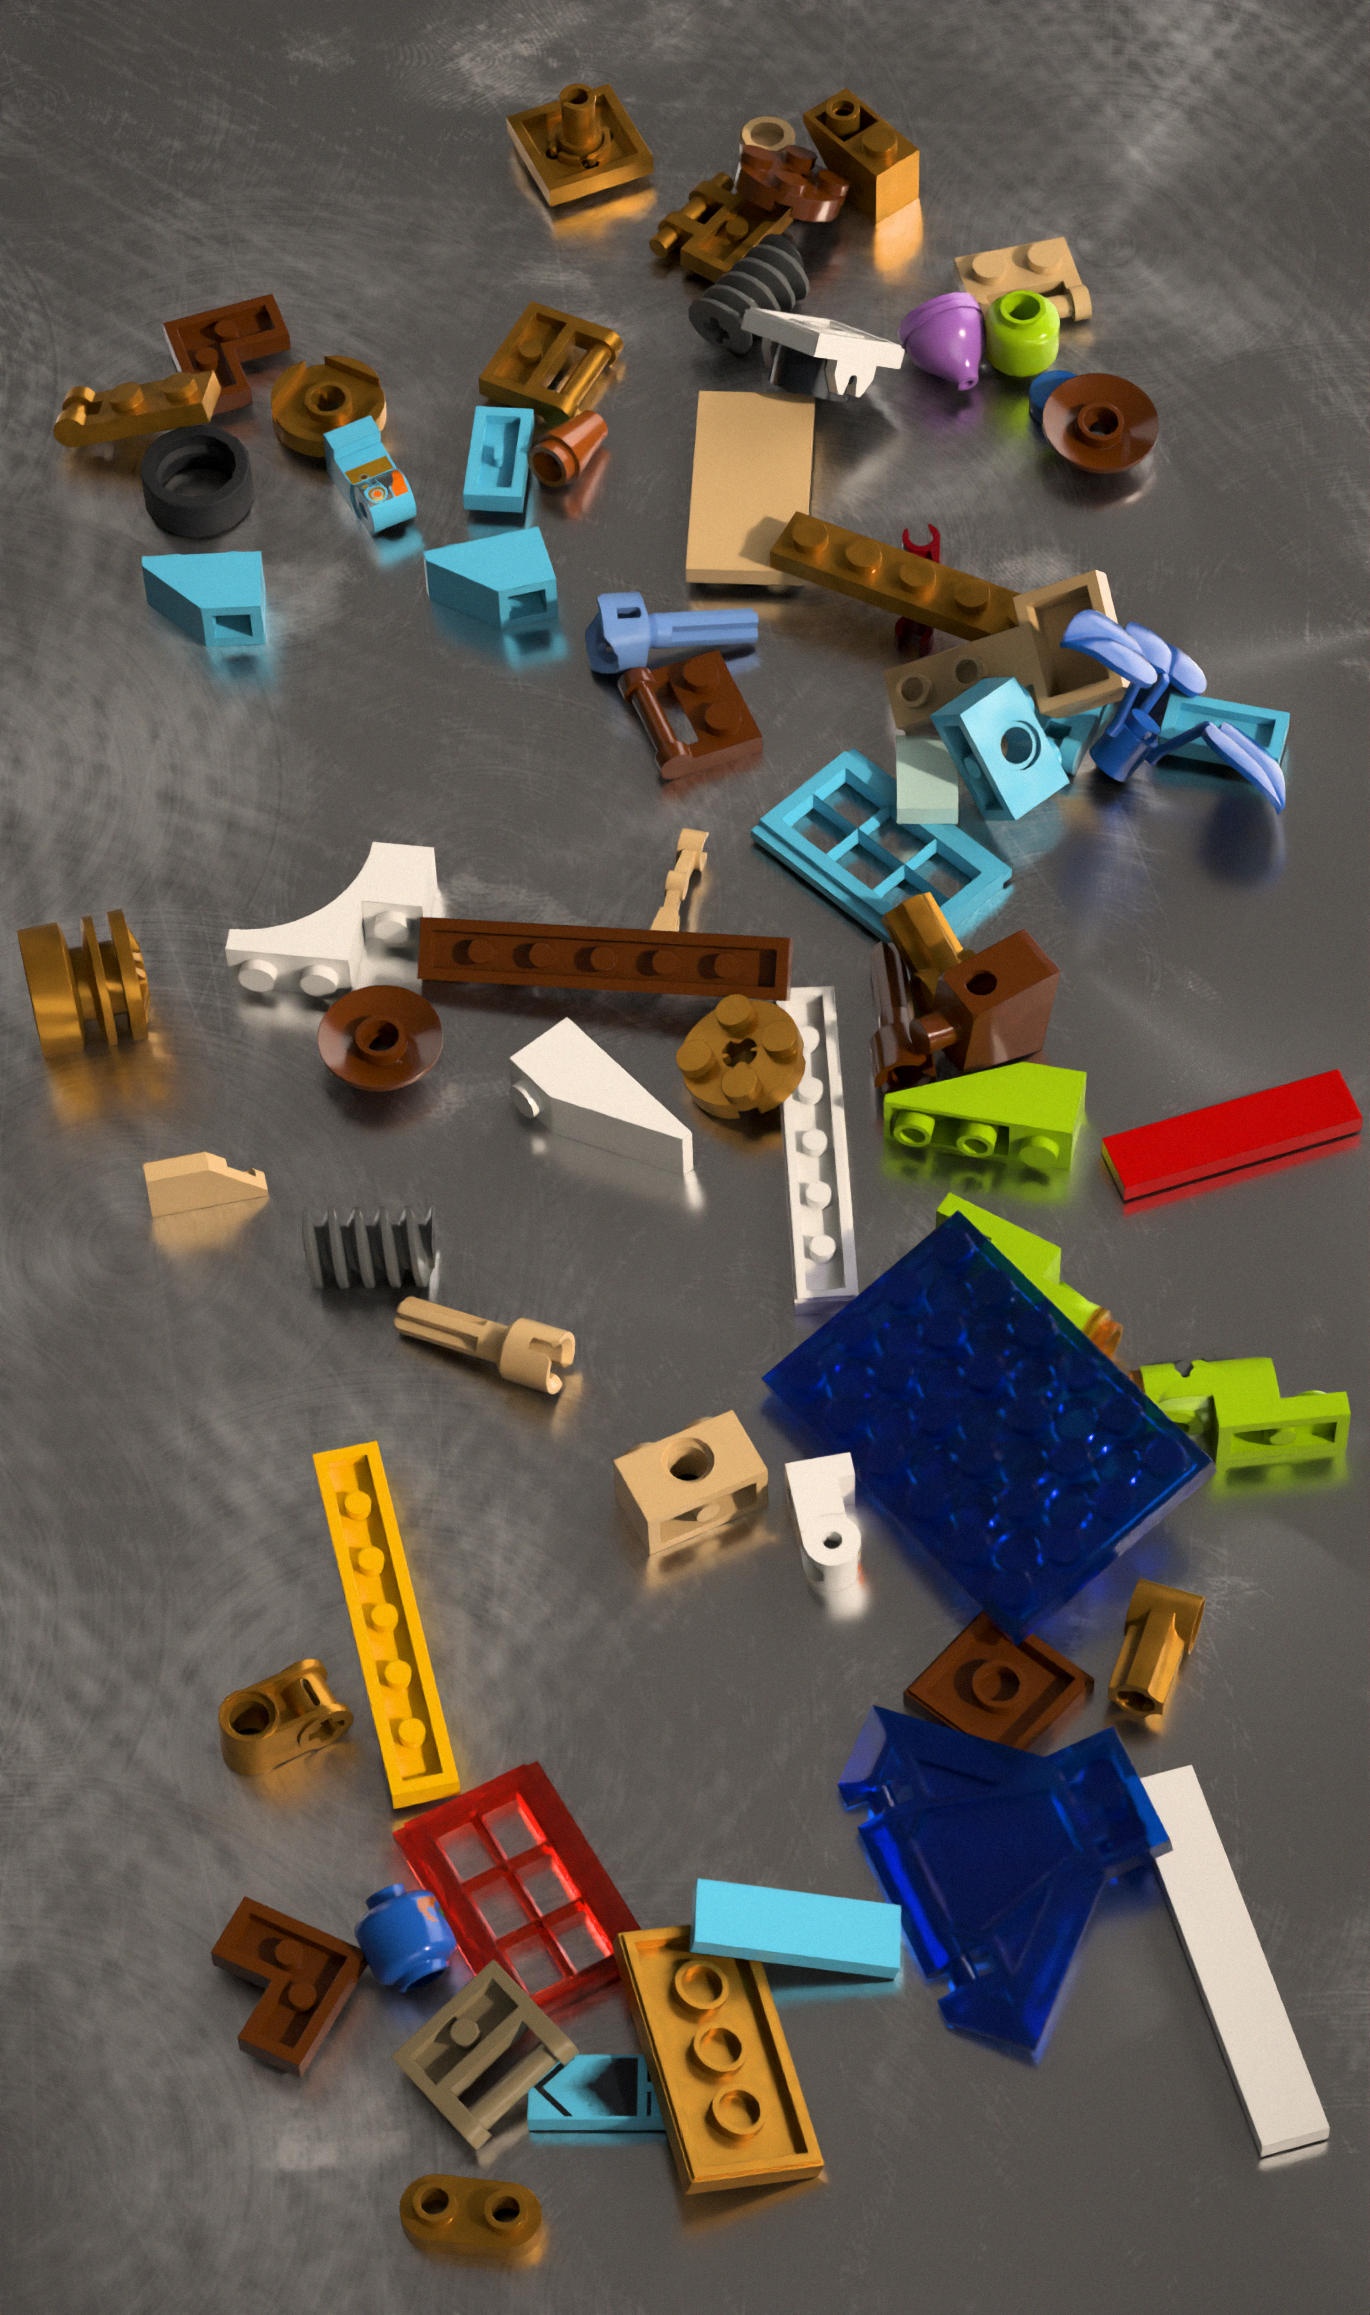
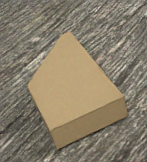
M205 1151L142 1164L152 1218L268 1196L264 1172L253 1168L242 1172L227 1167L225 1158Z

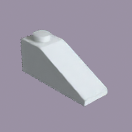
M568 1017L509 1058L511 1074L509 1093L512 1101L523 1115L528 1118L536 1117L552 1133L683 1176L693 1169L692 1132Z

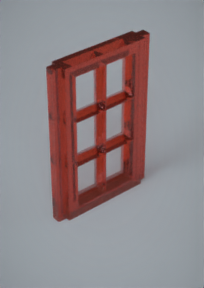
M538 1760L529 1765L524 1763L404 1823L403 1828L392 1833L395 1844L422 1889L432 1892L436 1897L455 1936L457 1948L474 1976L494 1959L549 2018L622 1981L612 1943L617 1933L639 1931L642 1929ZM516 1799L542 1842L509 1859L483 1815ZM471 1822L497 1865L463 1882L437 1838ZM550 1854L575 1894L576 1899L543 1915L516 1870ZM505 1877L531 1922L497 1938L470 1893ZM584 1910L611 1954L577 1971L551 1929V1926ZM539 1934L565 1978L530 1994L505 1950Z

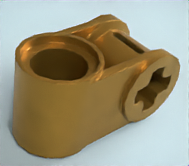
M314 1658L295 1662L280 1673L245 1689L237 1690L224 1699L218 1714L220 1745L224 1762L231 1770L243 1775L265 1773L272 1767L307 1751L328 1746L349 1730L354 1717L348 1706L338 1703L326 1683L328 1672L322 1661ZM248 1728H257L262 1730V1732H260L259 1734H255L252 1736L241 1735L238 1733L241 1730Z

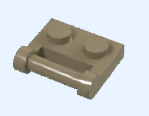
M493 1959L405 2042L391 2058L460 2134L478 2150L492 2137L488 2129L556 2064L561 2062L566 2066L580 2051ZM531 2030L540 2041L478 2101L467 2109L458 2097L525 2033Z

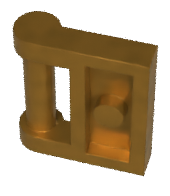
M531 301L478 378L479 394L516 408L534 409V414L542 416L547 424L555 428L579 415V404L605 365L616 361L623 350V340L615 331L607 327ZM575 346L587 350L559 393L547 389Z

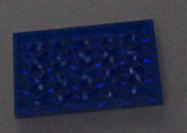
M959 1210L761 1378L772 1395L830 1455L850 1452L855 1471V1481L1015 1647L1217 1473L1213 1460Z

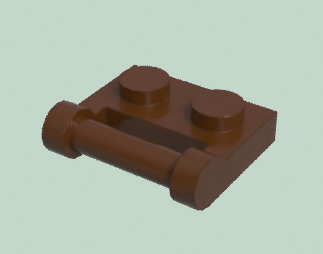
M718 649L651 671L644 667L633 668L624 673L618 680V688L625 702L634 705L657 751L654 760L661 775L666 779L681 778L763 751L762 734ZM668 695L671 697L693 743L687 745L684 742L678 741L658 698Z

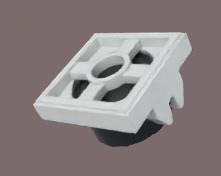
M750 307V309H745L741 329L763 337L761 349L765 366L771 368L768 378L770 383L790 391L832 401L852 402L853 396L861 397L873 381L876 366L900 369L905 349L901 348L902 345L826 318Z

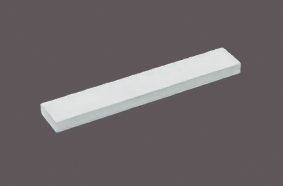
M834 986L791 988L790 1001L772 1000V1003L784 1009L795 1021L804 1042L803 1056L806 1060L802 1080L794 1092L779 1105L794 1315L859 1312Z
M1188 1765L1126 1782L1127 1799L1260 2156L1263 2157L1328 2139L1330 2130L1328 2121L1193 1766Z

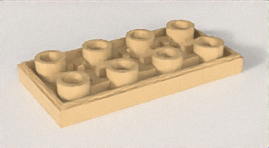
M699 391L686 557V582L805 586L804 579L770 567V550L796 511L809 515L815 397L800 393Z

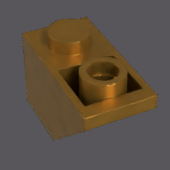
M847 88L841 90L803 114V123L827 170L839 173L850 180L846 199L875 224L919 198L920 149Z

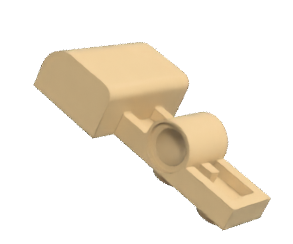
M1092 570L1014 596L1012 598L1018 619V627L884 670L883 674L896 729L908 731L933 723L930 718L931 714L983 678L1015 677L1017 682L1023 685L1028 692L1035 691L1040 714L1056 719L1070 717L1122 700L1130 681L1085 653L1060 647V641L1066 626L1076 614L1083 610H1096L1118 624L1106 574L1098 570Z

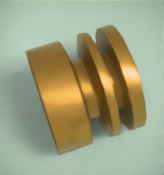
M122 909L106 912L111 940L103 942L97 941L91 915L81 917V946L68 948L63 932L57 922L17 930L25 976L44 1059L84 1051V1022L97 1020L108 1046L118 1044L113 1017L117 1015H127L133 1041L149 1038L147 1020L151 998L139 942L127 925Z

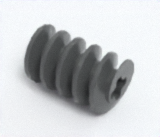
M772 233L764 236L757 246L752 247L743 259L738 260L732 266L729 272L719 277L714 286L706 289L700 299L692 302L688 309V314L695 330L713 345L723 346L728 351L739 355L747 353L753 344L752 341L760 340L763 337L741 329L745 309L753 307L789 313L794 308L795 301L803 300L808 295L810 285L804 272V262L800 253L783 235Z
M430 1205L424 1224L417 1223L411 1206H404L398 1224L391 1223L385 1206H378L372 1225H366L359 1207H352L347 1225L340 1226L333 1207H327L321 1226H314L308 1208H304L302 1217L303 1261L305 1271L308 1273L313 1288L315 1290H322L325 1287L330 1271H333L338 1286L341 1289H348L351 1286L356 1270H359L364 1286L367 1289L375 1288L381 1270H385L392 1288H400L407 1269L411 1270L415 1283L419 1288L426 1287L431 1273L435 1269L436 1261L434 1206Z

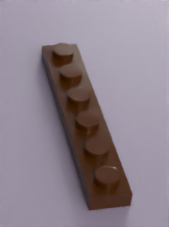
M420 917L417 979L727 997L733 994H741L748 999L790 1001L794 938Z

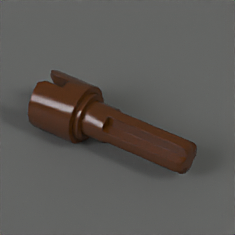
M879 941L873 945V953L869 958L879 1030L872 1035L869 1041V1052L874 1087L882 1086L883 1093L886 1095L935 1083L936 1069L933 1053L926 1056L920 1054L910 1038L909 1024L915 1020L908 968L893 942Z

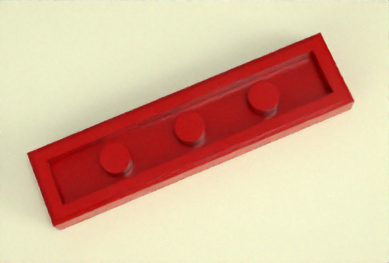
M1336 1069L1102 1138L1101 1152L1123 1200H1128L1360 1131L1362 1129L1363 1116L1340 1070Z

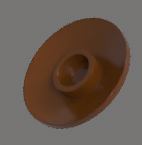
M1088 373L1070 378L1053 390L1043 409L1042 428L1048 445L1057 456L1068 464L1093 473H1115L1134 467L1149 455L1157 440L1159 419L1151 399L1134 383L1111 374ZM1091 432H1101L1104 435H1096Z
M367 986L344 995L327 1010L318 1028V1050L327 1070L346 1085L366 1091H390L416 1082L431 1070L441 1054L443 1028L437 1011L421 995L398 986ZM382 1047H384V1048H389L388 1050H385V1051H374V1050H376V1049H378V1048H382Z

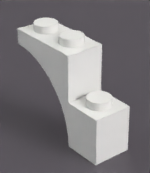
M373 842L364 867L356 879L341 895L322 909L309 916L280 926L249 930L229 929L225 951L230 985L245 987L258 992L279 990L307 993L315 997L344 996L354 991L365 938L381 939L388 943H419L420 917H431L437 889L434 847Z

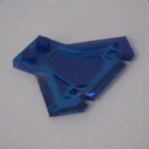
M872 1705L837 1784L847 1807L868 1801L874 1814L873 1818L858 1826L857 1829L891 1903L901 1905V1924L927 1980L948 1973L954 1986V1991L937 2000L947 2024L1036 2052L1104 1883L1173 1851L1170 1838L1114 1726L1043 1757ZM909 1784L915 1797L898 1803L893 1791ZM990 1955L996 1970L979 1976L974 1962Z

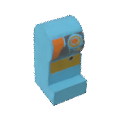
M371 415L323 434L327 473L355 516L360 518L369 533L375 534L416 516V503L409 483L401 470L397 469L383 446L380 430Z

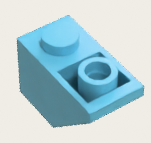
M539 526L519 531H508L496 536L460 544H449L441 548L423 551L426 589L429 599L500 630L559 617L556 577Z
M261 551L142 556V571L148 605L206 647L266 644V588Z

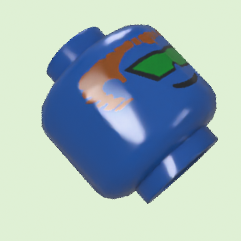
M398 1883L376 1892L365 1901L369 1911L355 1925L354 1934L379 1984L383 1986H398L401 1993H408L435 1982L450 1971L451 1968L447 1961L455 1953L457 1942L432 1892L427 1890L406 1892L404 1885Z

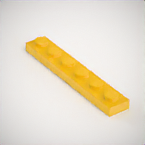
M373 1441L312 1454L393 1808L397 1809L461 1795L459 1778L378 1443Z

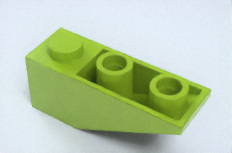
M1020 1062L888 1093L884 1099L883 1138L897 1140L912 1147L932 1146L961 1151L968 1156L977 1158L991 1156L1020 1161L1035 1168L1055 1167L1071 1170L1085 1107L1087 1072Z

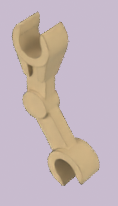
M688 828L682 829L676 850V866L674 870L669 871L665 883L664 895L666 898L664 906L659 908L650 930L679 931L680 916L678 914L681 900L684 901L686 897L689 879L693 870H703L707 853L702 852L708 837V832Z

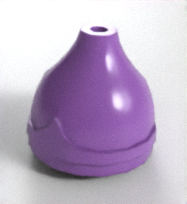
M965 292L940 295L924 302L901 321L897 330L902 348L905 349V353L909 355L917 367L932 376L949 381L961 391L968 390L978 383V368L986 347V333L983 312L974 296Z

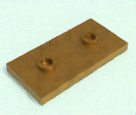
M691 1924L617 1933L612 1943L613 1952L685 2195L818 2177L824 2167L823 2158L762 1962L689 1952Z

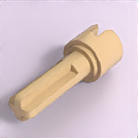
M412 1296L406 1297L403 1302H399L395 1311L394 1328L399 1333L497 1363V1368L503 1379L551 1395L557 1393L562 1387V1381L559 1377L550 1372L551 1364L566 1368L573 1363L575 1354L574 1335L569 1331L522 1317L506 1326Z

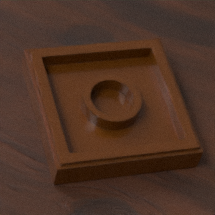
M989 1603L903 1692V1704L1005 1780L1009 1781L1094 1691L1095 1679L999 1608Z

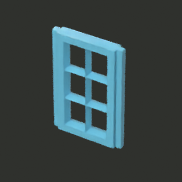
M852 748L849 752L844 751L760 818L759 824L751 829V838L886 943L893 941L883 926L881 919L885 913L891 911L894 907L881 897L903 879L923 894L930 891L951 929H953L1001 890L1003 883L1012 877V869L954 824H900L926 844L924 848L905 863L901 862L870 838L868 834L889 817L897 822L896 780L855 748ZM844 783L848 784L880 809L858 828L823 801ZM812 809H815L848 835L826 854L791 827ZM857 843L894 871L872 890L835 862ZM935 853L939 854L972 880L950 899L914 872Z

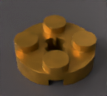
M324 356L325 364L313 365L306 368L305 360L294 364L280 375L271 391L274 435L279 441L299 453L325 458L323 434L369 415L373 418L380 432L382 431L387 419L385 393L381 388L380 379L371 367L359 360L346 356ZM332 401L339 402V408L333 411H321L317 407V405L328 406Z
M741 994L729 995L719 1001L716 1009L704 1016L691 1029L683 1045L680 1046L676 1053L677 1065L694 1101L706 1112L726 1119L741 1118L738 1111H748L758 1107L760 1113H764L780 1105L799 1085L806 1065V1060L803 1056L804 1042L793 1018L784 1009L773 1003L761 1000L750 1001ZM751 1050L754 1060L750 1064L740 1061L733 1068L729 1067L732 1059L737 1054Z

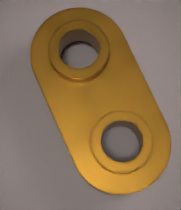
M430 2174L413 2181L406 2188L400 2200L399 2211L405 2236L414 2246L428 2252L496 2260H515L529 2254L539 2243L543 2232L542 2210L538 2198L525 2186L513 2182ZM432 2200H441L448 2205L439 2214H428L423 2210L425 2204ZM503 2208H511L519 2213L516 2219L507 2223L499 2222L494 2218L495 2213Z

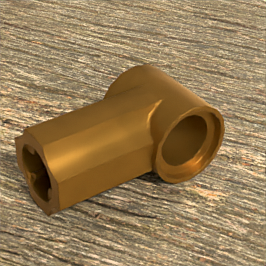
M929 891L924 894L919 893L901 902L897 907L885 913L881 919L883 926L911 973V990L923 1015H927L932 1011L938 978L946 970L976 954L968 947L962 948Z
M1142 1578L1138 1580L1129 1604L1123 1632L1125 1640L1109 1681L1107 1699L1120 1706L1123 1712L1146 1718L1153 1714L1163 1715L1183 1654L1189 1655L1196 1641L1205 1608V1596Z

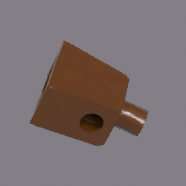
M1026 929L1020 930L946 970L938 978L931 1013L917 1018L909 1024L911 1041L916 1050L924 1056L942 1049L955 1067L965 1073L1037 1052L1043 1047L1061 971Z

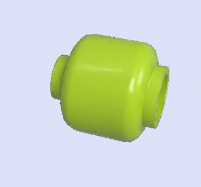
M1019 290L997 298L989 306L984 324L986 333L985 353L987 360L992 366L1006 375L1016 377L1034 376L1047 370L1056 359L1060 336L1058 311L1051 301L1032 291Z

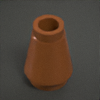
M585 410L536 437L532 443V450L528 455V462L531 471L537 479L550 487H560L574 483L602 441L607 437L608 428L604 419L594 411Z

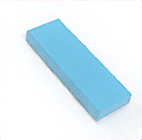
M697 1878L692 1888L689 1952L891 1979L895 1978L900 1969L901 1905Z

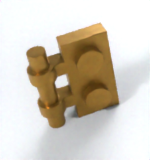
M718 172L710 181H701L689 193V202L679 212L671 211L659 223V232L649 241V246L653 253L661 258L666 257L674 248H680L681 265L716 283L719 277L729 272L732 266L738 260L743 259L752 247L757 246L764 236L772 233L780 235L794 221V218L789 217L792 207L774 201L771 211L762 208L746 199L738 191L735 194L731 193L734 189L733 180L726 173ZM704 218H710L704 225L700 223Z

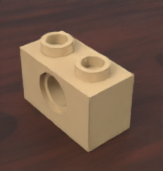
M733 1410L714 1418L702 1417L696 1419L681 1432L655 1443L643 1442L626 1451L622 1457L613 1460L615 1495L649 1556L769 1505L768 1470ZM686 1474L699 1476V1478L691 1481L680 1480L677 1477Z

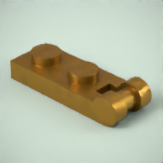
M214 370L196 374L179 372L167 377L165 380L144 384L127 382L116 386L112 390L97 393L90 388L76 386L71 388L65 396L62 412L58 415L53 428L54 437L63 446L74 448L208 423L213 415L221 387Z

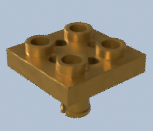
M570 84L560 92L559 100L506 117L507 133L550 207L654 173L653 155L610 84L593 89L585 84ZM586 166H597L591 169L585 168Z

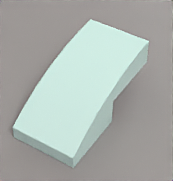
M896 735L897 824H958V769L940 735Z

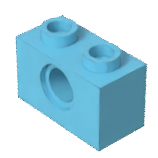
M1015 677L983 678L930 715L985 821H1016L1070 783L1061 766L1062 756L1057 745L1043 732L1034 714L1035 705L1031 695L1023 685L1017 682ZM1003 735L1006 736L1008 742V751L1005 758L1001 752V739Z

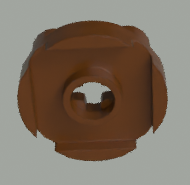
M745 145L742 148L736 167L734 187L746 199L771 211L773 203L776 201L792 207L789 215L790 218L810 222H827L838 217L839 210L844 204L850 186V180L839 173L829 171L817 165L818 156L807 148L787 145L784 153L755 145Z

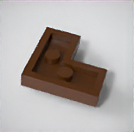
M273 293L163 323L165 340L178 372L196 374L214 370L221 387V392L213 415L253 404L251 388L240 363L291 349L289 331Z
M244 1896L211 1951L214 1966L266 1989L237 2037L239 2049L299 2078H302L368 1966L361 1948Z

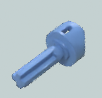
M639 592L604 593L597 597L599 611L585 630L586 650L591 669L599 673L614 674L626 673L637 667L645 668L649 648L660 649L756 643L758 641L757 626L759 619L757 612H753V608L648 614L644 600ZM606 647H612L614 652L606 653Z

